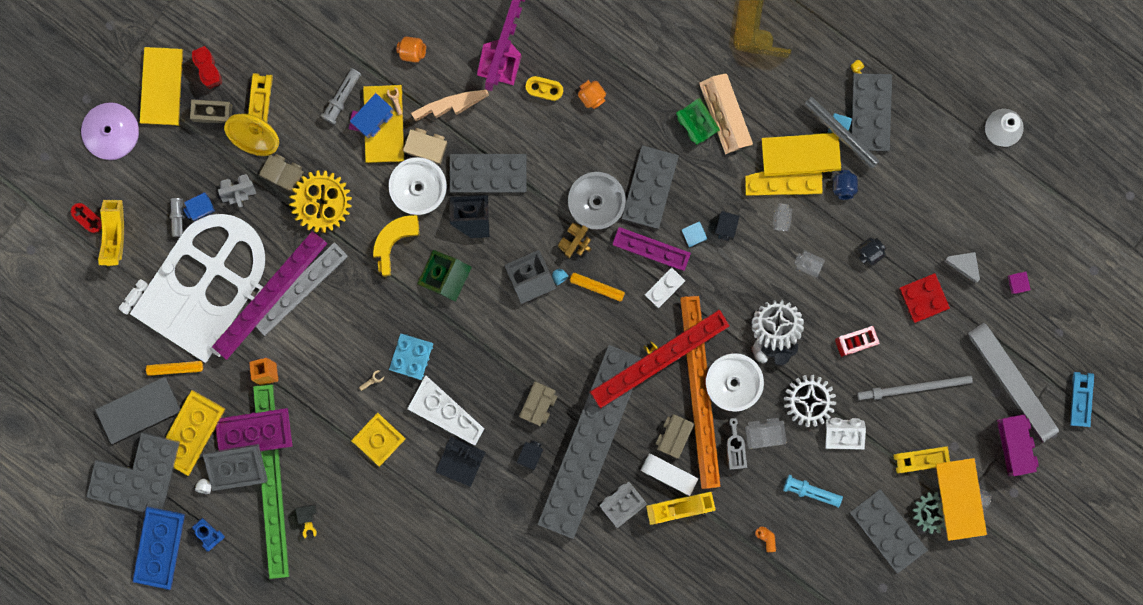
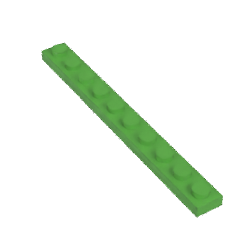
M273 385L253 386L255 412L275 410ZM279 449L261 451L268 479L266 483L261 484L269 579L289 577Z

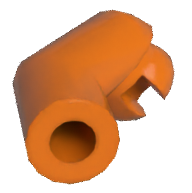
M766 527L757 528L755 535L766 542V552H776L774 533Z

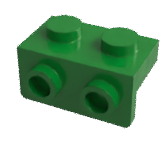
M700 98L676 112L679 123L686 128L688 137L696 145L720 131Z

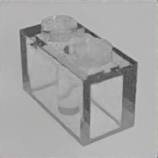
M779 418L767 419L768 423L760 424V421L748 422L749 426L744 427L747 449L787 444L784 421H779Z

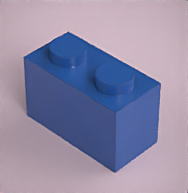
M375 93L350 122L369 139L370 136L375 137L381 130L379 127L383 122L387 123L393 117L392 112L394 110Z

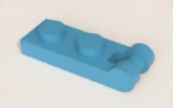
M1080 372L1073 373L1071 426L1090 427L1093 373H1087V375H1083ZM1080 382H1086V388H1081Z

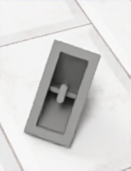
M975 252L948 256L944 260V262L972 282L977 283L980 280Z

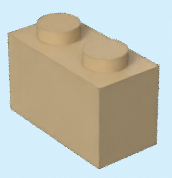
M416 128L415 131L410 129L403 152L441 165L448 144L447 141H444L445 137L434 134L433 137L426 135L427 131Z

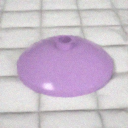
M104 103L88 112L82 123L81 135L84 145L93 155L105 160H115L126 156L135 147L139 136V126L133 113L126 107L117 103ZM110 126L111 131L106 133L105 128Z

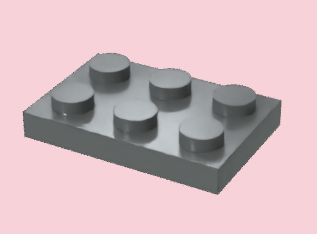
M259 444L211 451L203 454L212 491L261 484L268 481Z

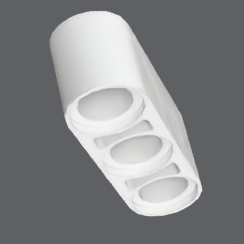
M650 453L641 468L642 472L689 496L698 481V478Z

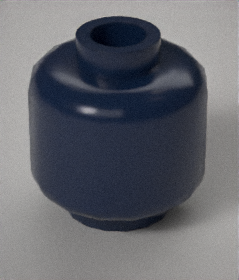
M849 170L840 171L839 174L833 177L834 194L842 200L852 199L858 192L857 176Z

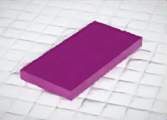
M288 408L221 418L216 426L218 450L259 444L260 451L293 447Z

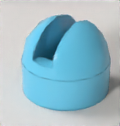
M557 269L552 273V279L556 285L561 284L569 277L562 269Z

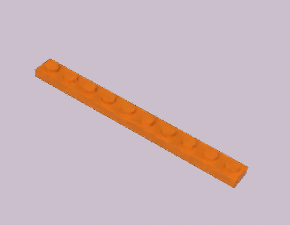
M699 296L680 298L684 331L702 320ZM703 343L687 353L701 487L702 489L721 486L711 398L706 389L708 371L705 344Z

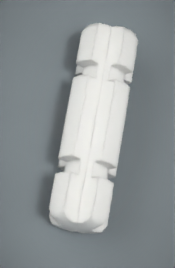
M140 279L137 282V287L131 290L125 298V303L122 302L119 306L120 311L125 314L131 311V307L137 303L142 296V292L148 287L145 281Z

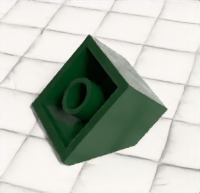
M433 250L417 284L456 302L472 267L456 258Z

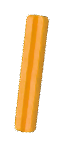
M572 273L570 282L617 301H622L625 292L577 273Z
M201 361L146 366V374L149 376L203 371V363Z

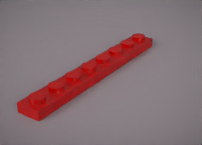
M717 310L589 392L598 407L602 408L729 327V324L722 312Z

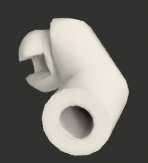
M757 338L752 351L758 362L765 363L769 358L761 351L765 342L759 344V338Z

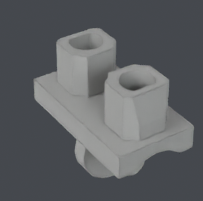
M247 174L238 177L239 184L232 186L231 180L228 179L220 181L218 192L222 202L237 203L240 208L243 207L242 201L249 200L248 196L256 194L254 185L249 180Z

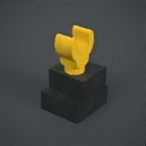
M316 505L296 508L298 524L305 523L304 538L307 537V530H312L314 537L317 535V531L312 524L314 521L313 514L317 513Z

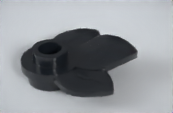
M790 343L791 350L783 346L782 351L779 347H776L773 351L771 345L767 348L763 345L761 351L768 357H774L776 365H785L789 362L790 357L798 352V344Z

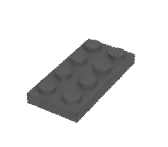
M853 74L851 134L869 151H890L892 74Z
M642 145L622 220L659 229L679 155Z
M450 154V193H527V154Z
M881 489L849 512L897 574L928 551Z

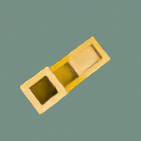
M103 200L100 211L102 243L98 262L99 265L113 266L119 264L123 254L122 200Z
M417 215L395 219L387 224L379 233L374 245L373 256L374 258H381V261H378V271L382 272L383 276H391L390 252L393 245L401 238L419 236V220Z
M712 492L646 506L650 525L716 511Z

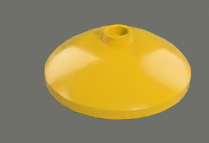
M236 114L230 116L224 125V130L229 140L247 153L257 156H269L275 153L279 146V138L275 130L259 117L250 114Z

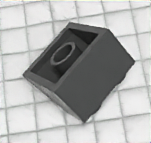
M539 250L504 265L521 304L556 289Z

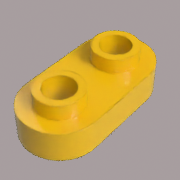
M534 76L526 82V90L531 96L557 101L563 95V87L557 81ZM538 84L539 88L537 90H533L532 85ZM553 88L558 91L555 95L550 93V90Z

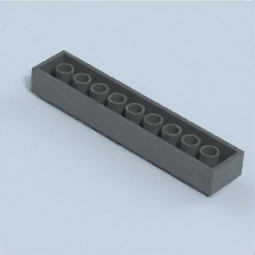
M609 345L592 389L640 360L641 357ZM633 388L602 408L598 407L592 395L589 394L538 522L539 526L574 539Z

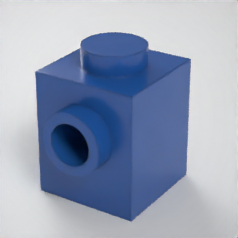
M206 193L184 202L186 207L183 209L186 216L194 221L215 212Z

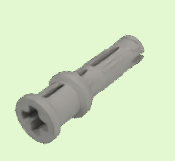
M353 68L350 69L335 97L328 101L329 105L325 112L321 113L320 117L335 125L338 114L344 110V102L362 75L360 72Z

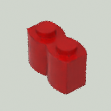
M205 46L192 51V59L199 69V76L203 84L208 89L221 85L222 77L215 67L212 53Z

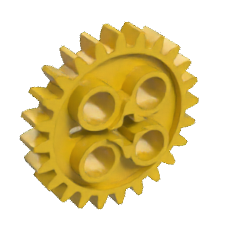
M319 170L315 171V176L308 172V179L305 176H301L303 182H295L298 188L291 189L295 192V195L289 196V198L294 199V202L290 203L289 206H295L291 213L298 214L295 220H302L300 226L307 224V230L314 226V232H318L319 227L322 232H326V227L332 231L333 224L339 227V220L346 221L343 214H350L346 211V208L352 207V205L347 204V201L351 200L352 197H346L350 190L343 189L346 183H339L341 177L334 179V173L327 176V171H323L321 176ZM311 185L317 188L314 196H311L308 192ZM321 185H324V189H323L322 197H321ZM330 188H333L336 193L332 199L327 196V191ZM321 198L324 200V204L320 205L317 203V199ZM309 204L314 207V212L311 215H308L305 211L306 206ZM320 206V218H317V213L319 211ZM327 207H330L333 211L332 216L329 218L324 215Z

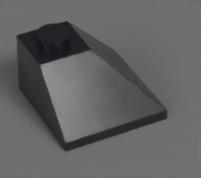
M488 195L450 197V225L470 238L490 237Z

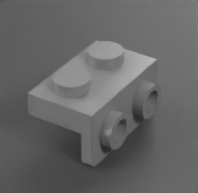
M628 482L621 485L612 496L606 497L602 504H600V507L618 528L645 507L647 503L632 484Z

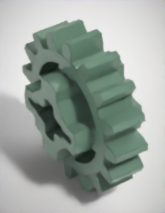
M928 492L927 498L920 496L921 502L915 501L918 507L917 509H912L913 512H917L913 519L919 520L916 524L917 526L923 525L922 531H926L928 528L930 534H933L934 529H936L937 533H941L940 528L946 530L941 496L938 497V492H934L933 496ZM936 500L933 505L925 504L927 501ZM936 508V513L941 517L933 516L931 518V513L927 509L934 510ZM921 510L925 513L926 518L924 521L921 517ZM939 520L942 522L939 525L931 526L934 521Z

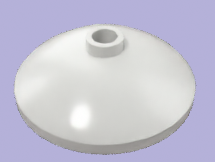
M410 158L401 162L394 169L389 180V192L393 202L399 209L412 215H423L432 212L441 204L446 194V179L442 170L437 164L425 158ZM417 184L422 185L420 191L415 190Z
M728 354L720 357L711 365L706 376V389L709 397L717 406L724 410L742 411L748 409L757 402L763 391L764 379L760 367L754 360L742 354ZM733 379L737 380L738 382L737 386L735 387L731 386L730 384L731 380Z

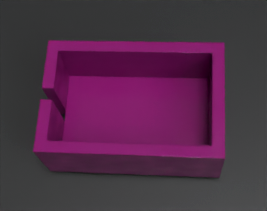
M1025 415L998 419L997 424L1008 476L1037 472L1036 468L1039 467L1037 456L1033 455L1032 449L1035 448L1033 437L1029 436L1028 430L1031 429L1029 418H1026Z

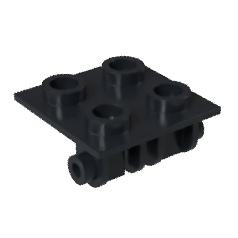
M450 437L436 473L471 487L486 452Z

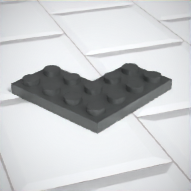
M142 432L133 469L98 459L95 460L87 498L141 512H146L147 506L164 510L180 441Z

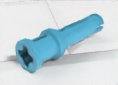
M788 475L783 488L785 492L788 490L797 493L799 497L808 496L838 508L843 498L841 495L809 485V482L806 480L800 481L792 478V475Z

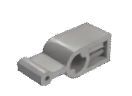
M736 418L729 421L732 436L728 438L726 443L729 470L747 468L745 442L741 436L737 435L736 425L738 421ZM733 438H736L741 443L738 449L730 445Z

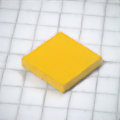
M377 413L351 441L380 467L406 438Z

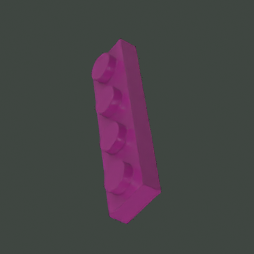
M620 227L612 245L685 271L691 255L690 252Z

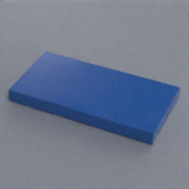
M146 507L133 577L134 583L169 590L172 588L185 514Z

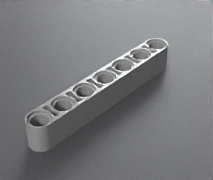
M983 322L968 333L969 338L1019 411L1026 418H1029L1031 428L1040 441L1044 443L1059 433L1057 426L989 327Z

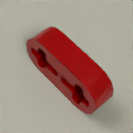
M82 203L72 206V217L91 233H99L102 230L101 218ZM84 208L83 213L87 216L85 218L81 215L76 216V209ZM89 218L93 221L98 220L97 229L94 227L90 228L92 225L88 222Z

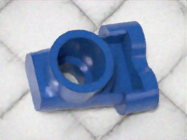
M203 518L192 526L196 536L203 542L202 546L207 552L225 538L220 530L216 531ZM201 526L207 527V531H206V532H202V531L200 530V527H201Z

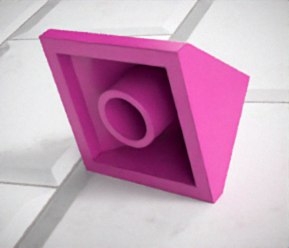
M499 40L483 45L478 76L487 78ZM511 43L509 52L505 51L503 56L506 57L504 68H499L498 74H501L500 82L514 85L522 57Z

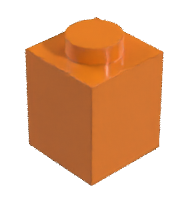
M268 358L249 362L252 381L261 386L278 382L277 365L275 362Z

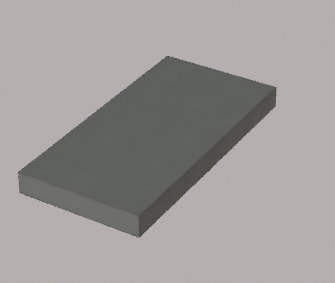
M163 377L95 410L111 444H114L178 414L181 408L167 378Z

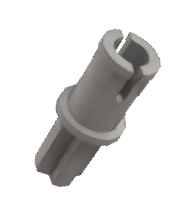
M172 198L170 199L171 216H169V219H172V236L181 237L182 219L185 218L182 211L183 199Z

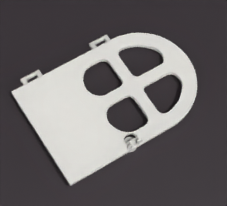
M215 214L195 221L179 238L130 314L205 363L212 353L220 357L221 355L212 346L232 324L248 298L250 300L254 299L251 294L255 287L260 290L263 288L258 284L265 268V251L260 237L249 224L231 215ZM217 226L223 227L228 231L229 237L216 257L211 258L193 246L192 241L194 237L203 230ZM239 241L248 243L253 253V267L247 278H241L224 266L226 258ZM183 255H190L207 268L199 283L194 287L181 285L175 276V267ZM216 275H221L238 287L236 297L227 306H214L206 298V289Z

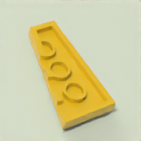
M764 171L745 176L746 196L822 194V172L764 176Z

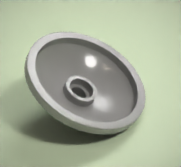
M591 172L581 176L574 182L569 191L568 206L570 213L579 224L589 229L598 230L613 225L619 220L625 208L626 199L621 184L614 177L603 172ZM599 199L600 204L594 205L593 200Z

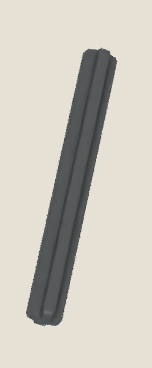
M810 97L805 102V106L870 168H874L879 163V160L813 97Z

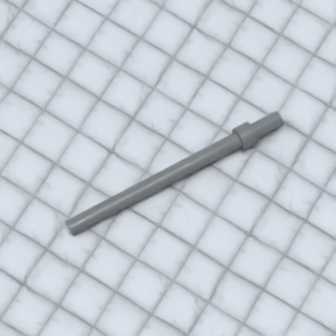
M972 376L885 389L880 387L872 388V391L858 392L857 394L858 400L870 398L876 400L882 399L883 396L973 383Z

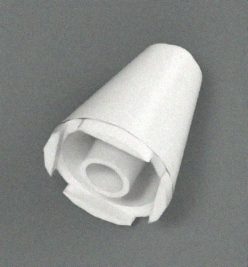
M999 109L987 118L985 133L993 144L1008 147L1018 142L1021 138L1023 122L1016 112L1010 109Z

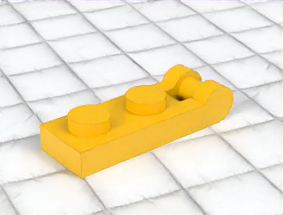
M253 73L248 114L259 117L268 123L273 75L259 76V74ZM258 84H265V89L258 88Z
M948 446L894 454V459L897 460L898 466L896 468L897 473L936 468L935 464L950 462ZM910 458L911 466H905L904 459Z

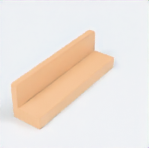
M717 75L700 82L699 84L710 114L720 129L717 133L725 154L751 146L753 142L728 75Z

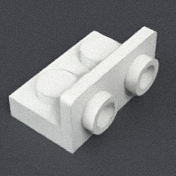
M840 418L827 419L826 448L864 449L866 433L864 420L858 418L842 420Z

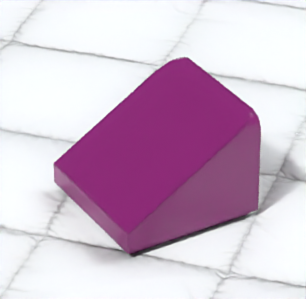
M1027 272L1007 276L1012 294L1031 290Z

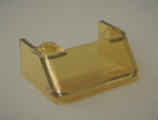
M739 0L733 40L734 47L743 52L789 58L791 54L790 49L772 47L773 37L771 33L759 30L763 0Z

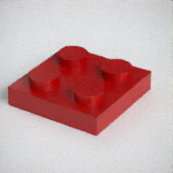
M935 273L899 288L913 323L950 309Z

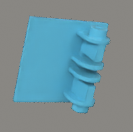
M400 334L389 370L422 380L425 368L428 365L427 361L429 360L431 349L433 350V343Z

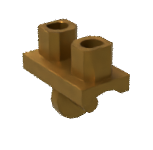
M575 223L571 224L567 232L575 236V239L571 243L562 238L558 244V247L565 252V256L570 258L577 246L580 248L576 253L580 256L584 250L587 252L592 250L588 247L591 239L586 237L583 243L581 242L588 231V227Z

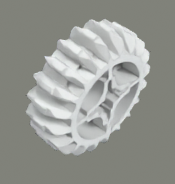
M774 300L772 305L766 302L765 307L760 306L759 312L756 311L754 313L755 318L752 319L754 337L759 338V344L765 342V348L771 345L773 351L776 347H779L782 351L783 346L789 349L790 343L795 345L797 339L801 338V333L804 330L802 326L804 320L801 319L802 314L797 312L796 306L791 308L790 302L784 305L783 300L780 301V304H776ZM783 316L789 318L791 322L789 320L784 319ZM778 320H780V326H778L776 330V324H778ZM764 328H766V330L771 331L773 335L766 332Z
M805 375L803 376L802 383L799 378L796 379L797 386L790 383L793 391L786 390L790 397H784V400L790 401V404H786L784 407H791L787 414H795L792 417L793 421L800 418L799 425H802L805 420L806 427L810 426V421H812L815 427L817 426L816 420L823 424V416L827 419L830 418L827 411L834 412V409L829 408V406L836 405V402L830 401V398H834L836 395H829L828 392L832 391L833 388H825L828 384L827 381L820 384L821 377H818L815 382L814 375L810 376V381L807 380ZM808 385L807 394L804 397H795L796 392L802 386ZM814 386L823 392L825 400L815 396ZM811 392V396L815 399V401L819 402L812 403L811 407L809 408V406L807 405L808 403H805V401L801 400L809 398ZM794 402L805 406L806 416L798 412ZM825 405L819 415L811 417L814 406Z

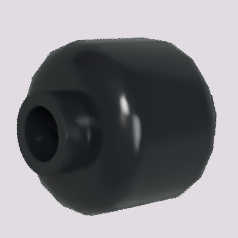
M869 237L858 246L860 253L858 257L864 265L868 262L874 266L885 257L886 248L878 238Z

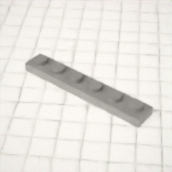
M335 242L297 278L257 324L256 327L264 336L277 326L348 257Z

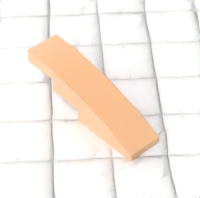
M480 90L448 96L427 104L411 114L416 122L432 112L436 119L451 109L458 115L488 97L489 93L487 90Z

